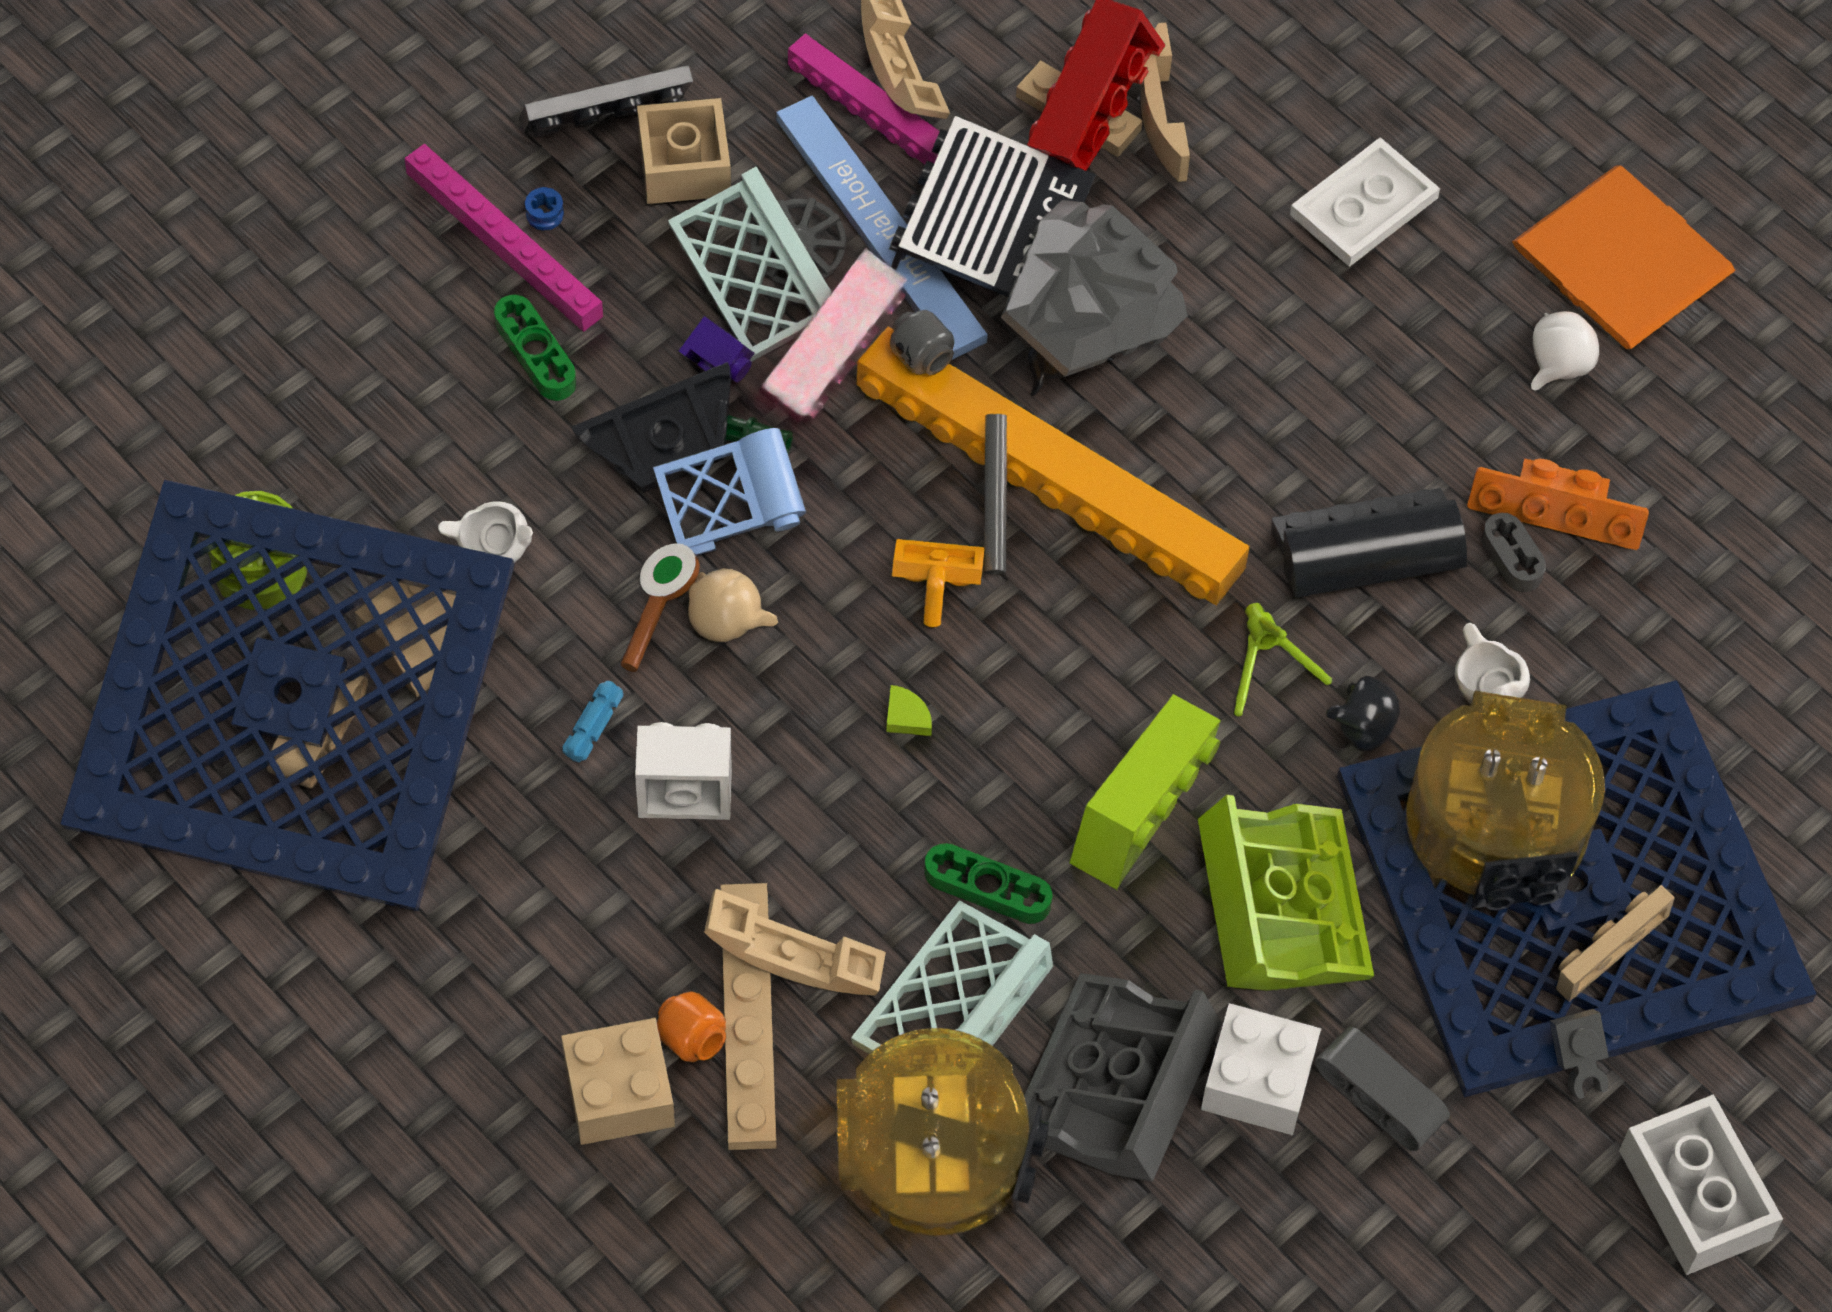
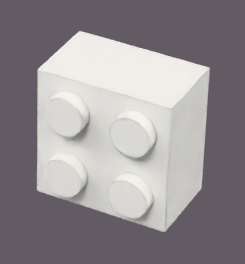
M663 722L654 723L650 726H638L635 770L638 818L730 820L732 780L731 728L719 727L710 723L700 724L696 727L673 726Z
M1229 1003L1206 1083L1201 1110L1293 1135L1321 1028Z

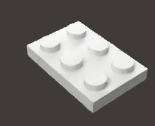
M1379 138L1293 203L1290 216L1350 267L1438 199L1440 188L1382 138Z

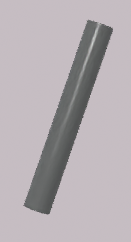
M988 414L985 415L984 573L1004 574L1006 573L1007 415Z

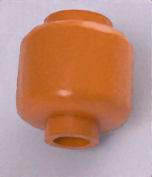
M689 991L678 996H672L664 1001L658 1011L657 1027L661 1042L684 1061L708 1060L715 1056L725 1043V1017L720 1010L699 993Z

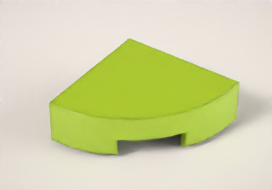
M891 685L886 732L931 736L932 719L922 699L908 689Z

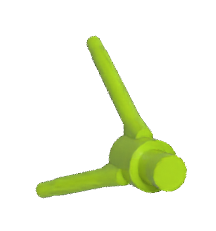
M1253 603L1247 606L1245 613L1249 619L1247 628L1250 635L1248 636L1247 654L1236 698L1235 716L1240 717L1243 714L1257 651L1260 649L1267 650L1276 645L1281 646L1325 685L1332 683L1330 676L1286 638V631L1275 624L1271 614L1264 612L1260 603Z

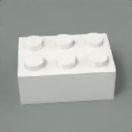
M1714 1094L1628 1129L1619 1152L1686 1275L1772 1241L1783 1218Z

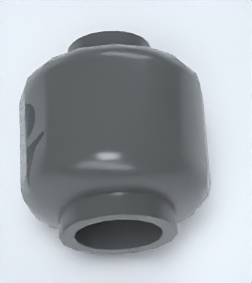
M921 310L915 313L906 312L894 322L892 327L894 332L890 338V348L910 372L916 375L925 373L934 375L950 363L954 355V336L934 313L928 310Z

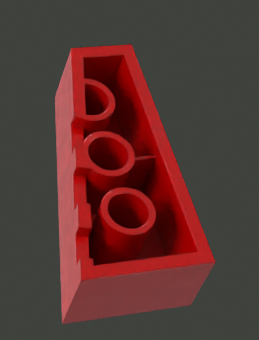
M1112 0L1095 1L1092 9H1089L1083 18L1082 30L1075 45L1070 47L1066 53L1064 68L1057 83H1054L1048 91L1046 106L1039 120H1036L1031 126L1027 143L1028 147L1059 159L1075 168L1087 171L1110 134L1109 120L1111 117H1121L1128 106V90L1133 83L1141 85L1149 73L1148 67L1144 66L1151 54L1159 56L1166 46L1142 10Z

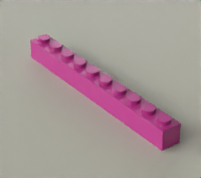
M806 33L788 48V65L794 72L802 74L813 86L824 90L832 100L839 101L847 107L850 113L858 115L872 129H877L884 134L891 143H896L903 148L910 157L918 159L923 164H926L927 160L935 163L938 154L931 151L940 132L917 114H912L899 107L883 89Z
M425 143L405 157L407 175L580 330L584 332L603 317L602 301Z

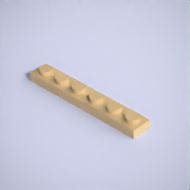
M767 883L721 885V891L759 904L757 915L768 919ZM723 948L728 1150L775 1149L776 1120L770 972L738 958Z

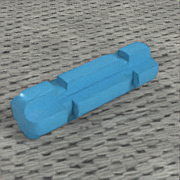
M605 681L599 684L593 694L594 701H589L573 728L574 735H569L564 743L563 753L572 761L579 763L587 759L593 749L592 742H597L613 715L612 708H617L623 697V690L613 682Z

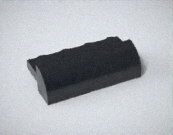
M1441 488L1423 489L1409 494L1378 497L1369 501L1346 505L1338 504L1329 508L1293 512L1289 515L1272 517V534L1284 557V573L1296 598L1467 567V545L1461 514L1455 499L1447 500Z

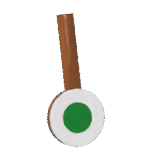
M677 543L666 545L655 551L644 563L640 573V584L650 597L620 665L624 669L637 672L666 602L683 595L696 581L700 564L698 557L688 546Z

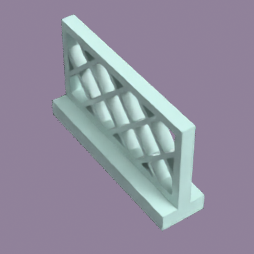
M757 167L741 174V182L668 220L670 228L735 338L755 352L750 359L751 362L823 323L826 327H829L842 320L839 303ZM741 196L747 207L743 222L721 217L724 205ZM751 217L754 218L757 225L750 224ZM695 220L711 223L705 242L688 238L682 227ZM718 225L740 230L734 249L712 244ZM747 232L762 235L766 238L767 245L763 256L741 251ZM695 249L702 250L701 257L698 256ZM772 250L778 259L770 258ZM709 252L731 257L726 276L707 271L705 265ZM738 259L760 264L755 283L733 278ZM767 266L785 270L788 277L784 290L761 285ZM715 283L723 284L721 292ZM792 285H794L799 294L790 292ZM730 286L752 291L746 310L727 305L725 300ZM759 293L781 299L775 317L753 312ZM788 300L805 304L811 316L798 323L782 319ZM735 317L743 319L741 327ZM754 321L771 325L772 329L769 338L752 347L746 337L749 322ZM779 328L785 329L778 333Z
M959 900L851 1037L852 1044L908 1077H927V1088L930 1087L931 1093L934 1088L933 1077L966 1076L967 1080L1052 969L1053 961L1050 943L1035 934L1031 939H1028ZM962 919H965L979 927L981 937L953 942L952 931ZM948 938V943L943 944L945 940ZM1008 943L1019 949L1011 960L992 963L988 947ZM983 948L987 965L959 970L956 953ZM951 955L954 971L932 976L926 975L925 966L931 958ZM920 972H921L922 978H917V979H916V977H917V976L920 974ZM1000 974L998 978L995 980L994 975ZM989 976L991 987L985 994L965 998L962 981ZM957 982L960 999L932 1005L929 988ZM924 989L927 1006L903 1011L899 1010L898 1000L905 992ZM894 1007L895 1012L889 1013L891 1009ZM972 1008H974V1009L970 1012V1014L968 1015L967 1009H972ZM957 1011L963 1012L964 1022L958 1029L938 1033L935 1016ZM930 1017L933 1034L905 1040L902 1022ZM897 1024L900 1041L880 1045L869 1038L877 1027ZM945 1043H947V1044L943 1047V1049L941 1050L940 1044H945ZM935 1046L937 1056L926 1071L909 1061V1050ZM902 1052L903 1057L899 1056L896 1053Z

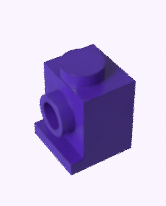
M705 316L679 350L680 353L696 362L705 371L728 362L732 372L731 379L735 382L741 381L746 376L752 365L750 359L755 354V352Z

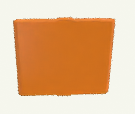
M1622 165L1614 166L1512 241L1518 252L1554 283L1563 295L1574 305L1580 307L1626 349H1632L1735 271L1728 259L1686 223L1687 221L1672 207L1665 205Z

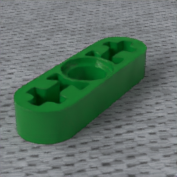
M508 295L501 298L494 308L496 328L540 394L553 401H560L570 397L576 389L575 367L531 302L520 295ZM513 312L515 316H521L523 329L520 332L519 325L512 317L507 318V314ZM534 340L542 341L547 345L546 350L537 355L525 352L523 347L528 342ZM551 364L552 371L558 378L564 377L563 382L558 383L555 379L549 380L548 365Z
M948 843L932 847L925 857V878L937 890L1027 924L1043 921L1051 911V887L1045 880ZM946 860L953 862V869H948L945 874L938 872V865H943ZM966 867H970L967 884L962 883V875L966 874ZM991 874L1000 880L1001 887L992 893L982 892L975 885L976 879L981 875ZM1011 883L1015 885L1014 892H1011L1010 900H1007L1009 884ZM1031 893L1039 895L1038 902H1034L1031 907L1024 905V898H1028Z

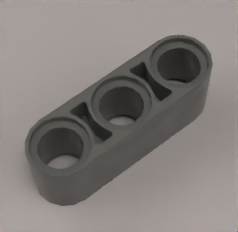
M1347 1027L1315 1059L1318 1071L1334 1088L1397 1142L1411 1151H1418L1450 1118L1448 1108L1436 1094L1369 1037L1354 1027Z

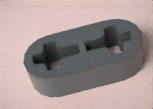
M1497 513L1489 517L1485 523L1481 541L1485 551L1511 588L1521 592L1533 591L1539 587L1546 570L1544 556L1517 517L1509 513ZM1496 530H1499L1503 535L1511 534L1509 544L1503 536H1494ZM1518 562L1525 569L1532 567V574L1528 575L1525 570L1517 571Z

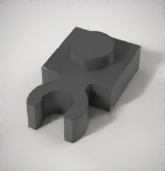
M1591 1009L1550 1020L1558 1066L1564 1070L1572 1068L1568 1077V1088L1571 1094L1578 1099L1584 1098L1582 1085L1585 1079L1593 1077L1595 1089L1602 1093L1607 1092L1608 1079L1604 1072L1597 1068L1596 1063L1598 1060L1609 1058L1600 1012Z

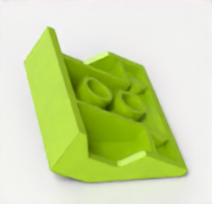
M1225 795L1198 818L1227 987L1270 991L1370 980L1374 977L1342 809L1296 803L1266 813L1237 809L1235 797L1233 795Z

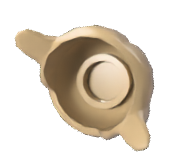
M722 568L708 574L700 572L696 581L689 588L688 616L690 623L698 634L708 640L728 642L741 637L750 629L760 626L773 627L778 623L776 615L761 608L760 595L753 581L736 570Z

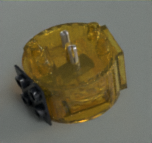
M1474 691L1470 706L1462 705L1443 717L1435 725L1424 742L1407 801L1406 824L1408 835L1418 858L1434 877L1443 878L1453 886L1474 895L1472 908L1487 907L1490 910H1501L1515 903L1533 902L1537 905L1553 903L1559 898L1564 897L1570 877L1583 860L1603 804L1605 780L1601 761L1591 741L1575 723L1565 721L1566 705Z

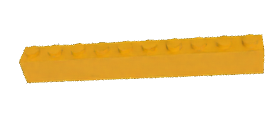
M887 327L857 361V386L872 399H880L892 406L904 419L916 421L931 430L937 439L945 443L950 442L962 449L978 464L985 465V415H1007V481L1016 487L1022 486L1032 492L1049 508L1063 511L1074 518L1083 529L1095 531L1110 540L1119 551L1133 554L1146 562L1158 575L1168 576L1183 585L1192 596L1198 599H1206L1217 606L1246 569L1250 546L951 364H948L943 370L934 375H928L927 373L916 375L910 372L890 348V338L894 332L892 328Z

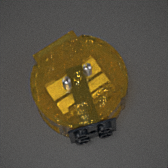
M927 1028L907 1032L886 1041L873 1050L856 1068V1079H837L838 1170L842 1190H860L862 1201L875 1214L902 1230L928 1236H947L966 1232L994 1218L1011 1200V1212L1015 1214L1019 1201L1029 1203L1036 1178V1169L1029 1166L1032 1155L1042 1157L1049 1132V1122L1042 1120L1043 1106L1038 1105L1028 1140V1109L1022 1089L1013 1075L1012 1064L1000 1051L989 1043L971 1034L952 1029Z

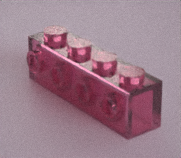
M865 248L758 392L799 423L806 414L814 419L829 399L823 391L832 379L840 384L855 363L849 357L859 345L866 350L881 330L874 323L883 311L891 316L905 298L906 294L900 291L907 279Z

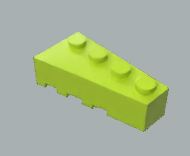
M1173 694L1086 805L1069 863L1117 890L1163 820L1165 821L1171 814L1182 792H1187L1193 785L1202 762L1208 765L1215 756L1220 745V740L1216 739L1215 736L1221 720Z

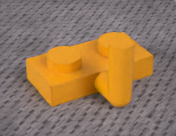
M896 539L892 576L903 577L913 582L927 580L923 620L926 626L938 627L941 625L945 582L956 586L981 585L984 547Z

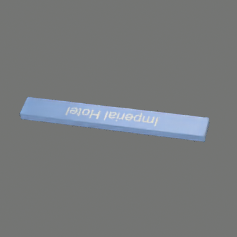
M813 95L776 112L778 124L915 312L928 310L934 313L952 332L955 340L952 360L987 343V333L939 268L906 255L905 260L900 261L897 270L891 269L896 254L895 251L889 249L898 226L906 229L908 225Z

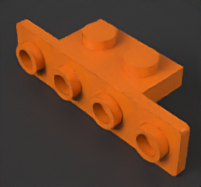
M1524 459L1520 477L1478 467L1467 504L1468 508L1492 515L1509 513L1524 523L1632 550H1637L1640 547L1649 515L1647 508L1608 499L1607 493L1610 479L1602 478L1598 473L1591 470L1581 469L1574 471L1562 468L1547 459H1536L1534 461Z

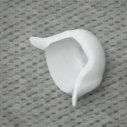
M1567 311L1556 312L1550 315L1544 313L1545 316L1536 324L1533 332V349L1540 370L1531 383L1532 390H1539L1546 383L1554 380H1568L1586 375L1597 364L1599 358L1597 334L1593 327L1579 314Z
M500 501L484 503L476 509L468 511L460 521H442L438 525L440 533L455 539L459 547L512 558L514 563L521 558L526 548L530 545L533 534L532 528L527 526V521L522 512L514 505Z
M1468 623L1463 628L1467 648L1455 666L1454 676L1459 690L1466 701L1478 710L1487 712L1507 710L1512 704L1519 701L1528 690L1530 682L1528 667L1519 654L1507 649L1502 643L1486 640L1475 624Z

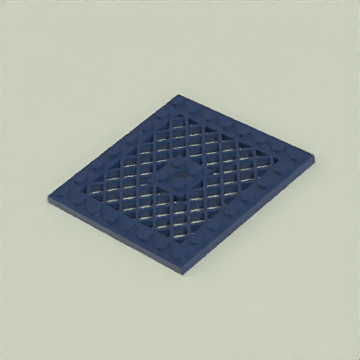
M164 480L60 824L64 828L418 911L515 566L514 560L495 554ZM198 537L206 538V540L196 545ZM225 543L249 548V550L233 558ZM219 547L227 563L205 574L197 558ZM268 553L293 559L276 568ZM262 556L271 572L248 584L240 569ZM312 563L337 569L320 578ZM191 564L199 579L184 587ZM306 566L315 582L292 595L284 578ZM234 573L243 589L221 601L212 585ZM355 573L381 579L364 588ZM349 576L358 592L336 605L327 588ZM278 583L286 599L264 611L255 595ZM399 583L425 589L407 598ZM393 586L402 602L380 615L371 598ZM206 589L215 605L192 617L184 601ZM321 592L330 609L308 621L299 605ZM443 593L455 595L452 608ZM437 596L446 612L423 625L414 608ZM250 599L258 615L236 627L227 611ZM365 602L374 619L351 631L342 615ZM177 607H179L186 622L171 630ZM293 609L302 625L279 637L271 621ZM409 612L418 629L395 641L386 625ZM221 615L230 632L208 644L199 628ZM337 619L346 635L323 647L314 631ZM265 625L274 641L257 637L251 653L243 637ZM447 625L439 651L430 635ZM381 629L390 645L367 658L358 641ZM193 632L202 648L180 660L171 644ZM309 635L317 651L293 646L292 644ZM425 639L434 655L411 668L402 651ZM237 642L246 658L223 670L215 654ZM352 645L362 662L345 671L346 659L336 656V654ZM166 650L173 665L158 673L164 651ZM396 655L406 672L383 685L374 668ZM209 659L217 675L195 687L187 670ZM435 668L427 695L418 678ZM246 672L242 689L238 696L230 681ZM368 672L377 689L355 701L346 684ZM180 675L189 691L167 703L158 687ZM288 682L300 684L302 691L298 700L290 704L278 701V691L282 685ZM412 682L422 699L399 712L390 694ZM224 685L233 701L211 714L202 697ZM341 690L349 705L333 714L338 693ZM153 693L161 708L145 717L151 694ZM384 698L393 716L371 728L361 711ZM196 702L205 718L183 730L174 713ZM423 711L415 738L405 721ZM234 715L231 724L234 728L244 731L226 740L218 723ZM356 715L365 732L343 745L334 727ZM167 718L176 735L154 747L145 730ZM400 725L409 743L387 755L377 738ZM211 728L220 745L198 757L189 740ZM328 732L337 749L314 761L305 744L322 748ZM262 735L289 741L271 751ZM140 736L148 751L132 760ZM255 738L264 755L242 768L233 751ZM372 742L381 759L359 772L349 754ZM183 745L192 762L170 774L161 757ZM298 747L308 766L286 778L276 760ZM227 755L236 772L214 784L205 767ZM410 755L405 777L402 781L393 765ZM344 759L353 776L330 788L321 771ZM155 762L163 779L141 790L133 773ZM271 765L280 782L258 795L249 777ZM388 769L397 786L375 799L365 781ZM198 772L207 789L186 801L176 784ZM315 775L324 793L302 805L293 787ZM126 780L134 794L122 792ZM242 782L252 799L229 811L220 794ZM359 785L369 803L346 816L337 798ZM170 788L179 805L152 798ZM286 792L296 809L274 822L264 805ZM214 799L223 815L196 808ZM398 799L390 825L381 808ZM331 803L340 820L318 832L308 815ZM258 809L267 826L241 820V818ZM375 812L385 830L362 843L352 825ZM302 819L311 836L284 829ZM347 830L356 846L330 841L329 839ZM386 842L383 853L373 851Z
M1677 680L1344 766L1338 770V781L1464 1097L1564 1070L1558 1066L1549 1021L1565 1017L1572 1004L1586 1011L1595 1009L1600 1012L1610 1058L1813 1002L1817 994ZM1621 745L1617 755L1604 750ZM1629 747L1652 757L1646 769L1623 759ZM1491 749L1492 756L1493 749L1501 754L1500 760L1515 759L1518 772L1529 769L1532 760L1535 757H1540L1536 769L1537 772H1539L1542 760L1545 758L1548 762L1546 770L1566 778L1567 781L1560 793L1557 812L1559 813L1561 808H1564L1584 819L1578 830L1557 821L1556 836L1561 839L1555 841L1553 848L1543 847L1542 851L1537 850V855L1544 856L1577 852L1578 857L1571 875L1579 877L1584 882L1585 889L1579 892L1566 889L1563 898H1559L1550 904L1537 905L1533 902L1515 903L1508 908L1499 910L1495 918L1472 908V901L1480 877H1474L1457 868L1462 856L1464 855L1484 865L1485 862L1499 861L1500 855L1497 844L1491 853L1470 843L1474 835L1465 834L1463 839L1450 836L1449 832L1441 829L1446 799L1435 795V793L1447 791L1452 761L1481 766L1485 752ZM1579 756L1575 766L1562 761ZM1587 758L1610 768L1604 780L1581 770ZM1658 761L1666 778L1653 773ZM1616 772L1639 782L1633 794L1611 784ZM1574 783L1597 793L1591 805L1568 795ZM1646 785L1668 795L1663 808L1640 797ZM1603 797L1626 806L1621 819L1598 809ZM1675 799L1683 817L1670 811ZM1409 800L1407 806L1403 811L1400 803ZM1417 803L1440 812L1433 825L1411 815ZM1633 810L1656 820L1650 833L1628 823ZM1590 822L1613 831L1608 844L1601 829L1586 832ZM1663 824L1686 834L1680 847L1657 836ZM1412 831L1426 837L1420 850ZM1620 835L1643 845L1638 858L1614 848ZM1692 838L1700 856L1687 850ZM1433 842L1455 851L1449 864L1427 854ZM1650 849L1673 860L1668 872L1644 862ZM1680 863L1703 874L1698 886L1674 876ZM1617 865L1631 871L1625 883L1622 880ZM1428 871L1442 877L1436 890ZM1637 874L1662 885L1666 890H1672L1691 899L1685 912L1672 906L1669 917L1666 918V920L1678 925L1672 938L1653 929L1642 939L1665 951L1659 964L1635 953L1640 944L1638 942L1618 960L1622 963L1616 975L1605 971L1594 980V982L1608 988L1602 1002L1582 992L1569 1002L1556 990L1558 981L1549 977L1555 963L1560 965L1569 955L1562 951L1568 937L1589 947L1594 943L1592 938L1595 934L1584 928L1605 924L1610 920L1616 924L1626 916L1625 910L1627 906L1642 893L1631 887ZM1709 878L1714 885L1717 895L1704 890ZM1449 881L1472 891L1465 904L1443 894ZM1697 903L1720 913L1715 926L1691 915ZM1509 909L1531 919L1525 933L1502 922ZM1444 910L1458 916L1452 930ZM1727 917L1735 936L1721 930ZM1465 921L1488 931L1482 944L1459 934ZM1538 923L1545 939L1561 935L1555 947L1532 936ZM1684 928L1708 939L1702 952L1678 941ZM1495 935L1518 945L1512 959L1489 948ZM1714 943L1738 953L1733 966L1709 956ZM1525 949L1548 959L1542 973L1519 963ZM1460 950L1475 957L1468 970ZM1671 955H1675L1695 965L1690 978L1666 968ZM1745 957L1749 967L1739 969ZM1482 961L1505 971L1498 985L1475 974ZM1628 966L1652 977L1646 990L1622 979ZM1701 969L1717 975L1696 981ZM1512 975L1535 986L1529 999L1505 989ZM1658 981L1673 987L1653 993ZM1541 990H1545L1565 1000L1559 1014L1535 1003ZM1476 991L1491 997L1485 1011ZM1615 992L1629 998V1000L1610 1004ZM1498 1001L1521 1012L1515 1026L1492 1015ZM1528 1016L1543 1022L1523 1028Z

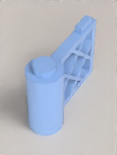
M778 428L757 431L743 437L739 441L653 467L677 544L688 546L696 556L715 551L714 542L764 526H774L775 531L791 529L800 524L799 517L806 513L781 431ZM732 455L737 471L729 486L707 475L714 460ZM705 463L701 472L692 468ZM683 470L697 477L687 499L669 490L665 478L666 475ZM739 479L745 494L734 489ZM703 481L725 491L714 513L692 502ZM732 495L748 503L752 519L734 524L720 517ZM673 500L683 505L678 515ZM689 508L711 519L703 534L688 539L684 538L680 524ZM716 522L725 526L723 528L713 530Z

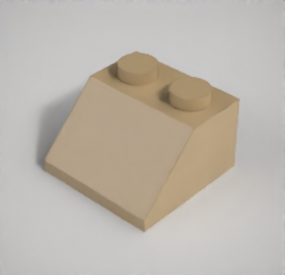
M399 583L407 598L425 589ZM393 586L371 600L380 615L402 602ZM443 593L452 608L455 595ZM437 596L414 608L423 625L446 612ZM366 604L355 611L358 628L374 619ZM409 612L386 625L395 641L418 629ZM447 625L430 635L439 651ZM381 629L361 640L374 654L390 645ZM425 639L402 651L411 668L434 655ZM396 655L383 662L396 677L406 672ZM435 668L418 678L425 691L430 688ZM412 682L405 685L416 697L420 695Z

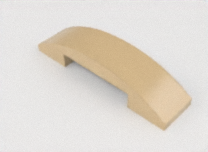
M861 0L862 25L867 51L875 74L885 92L905 111L912 114L947 119L950 112L938 84L922 80L904 38L905 33L911 26V22L902 1Z
M1158 23L1155 30L1166 46L1159 56L1151 54L1144 65L1148 67L1149 73L1141 85V112L1144 127L1154 152L1168 172L1178 182L1187 181L1190 153L1184 122L1167 124L1160 82L1169 81L1172 52L1167 24Z
M718 889L713 891L704 933L733 955L762 970L812 987L858 995H876L879 992L885 951L847 937H843L837 944L828 942L757 915L759 904Z

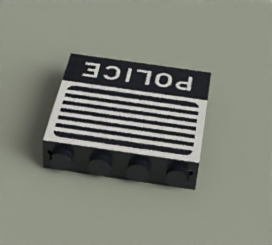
M955 116L949 131L940 129L931 152L938 154L935 163L927 160L917 184L924 187L921 196L913 193L903 215V217L910 219L907 228L898 226L889 249L895 251L896 254L891 269L897 270L900 261L905 260L906 255H909L1009 297L1014 281L1022 272L1024 255L1031 247L1035 238L1033 232L1036 225L1062 200L1085 203L1096 175Z

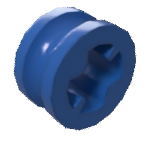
M542 187L531 191L527 195L525 200L526 218L532 227L544 231L552 230L562 222L564 217L563 200L556 190ZM540 205H545L546 208L551 209V211L544 213L543 210L538 207Z

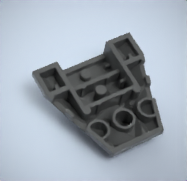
M1062 200L1036 225L1033 232L1035 238L1031 247L1024 255L1022 272L1014 281L1001 318L1066 377L1100 365L1111 355L1120 352L1123 356L1131 354L1139 345L1148 342L1152 346L1162 343L1188 315L1183 293L1171 283L1178 273L1176 263L1134 226L1128 218L1121 214L1113 205L1089 208L1084 202Z

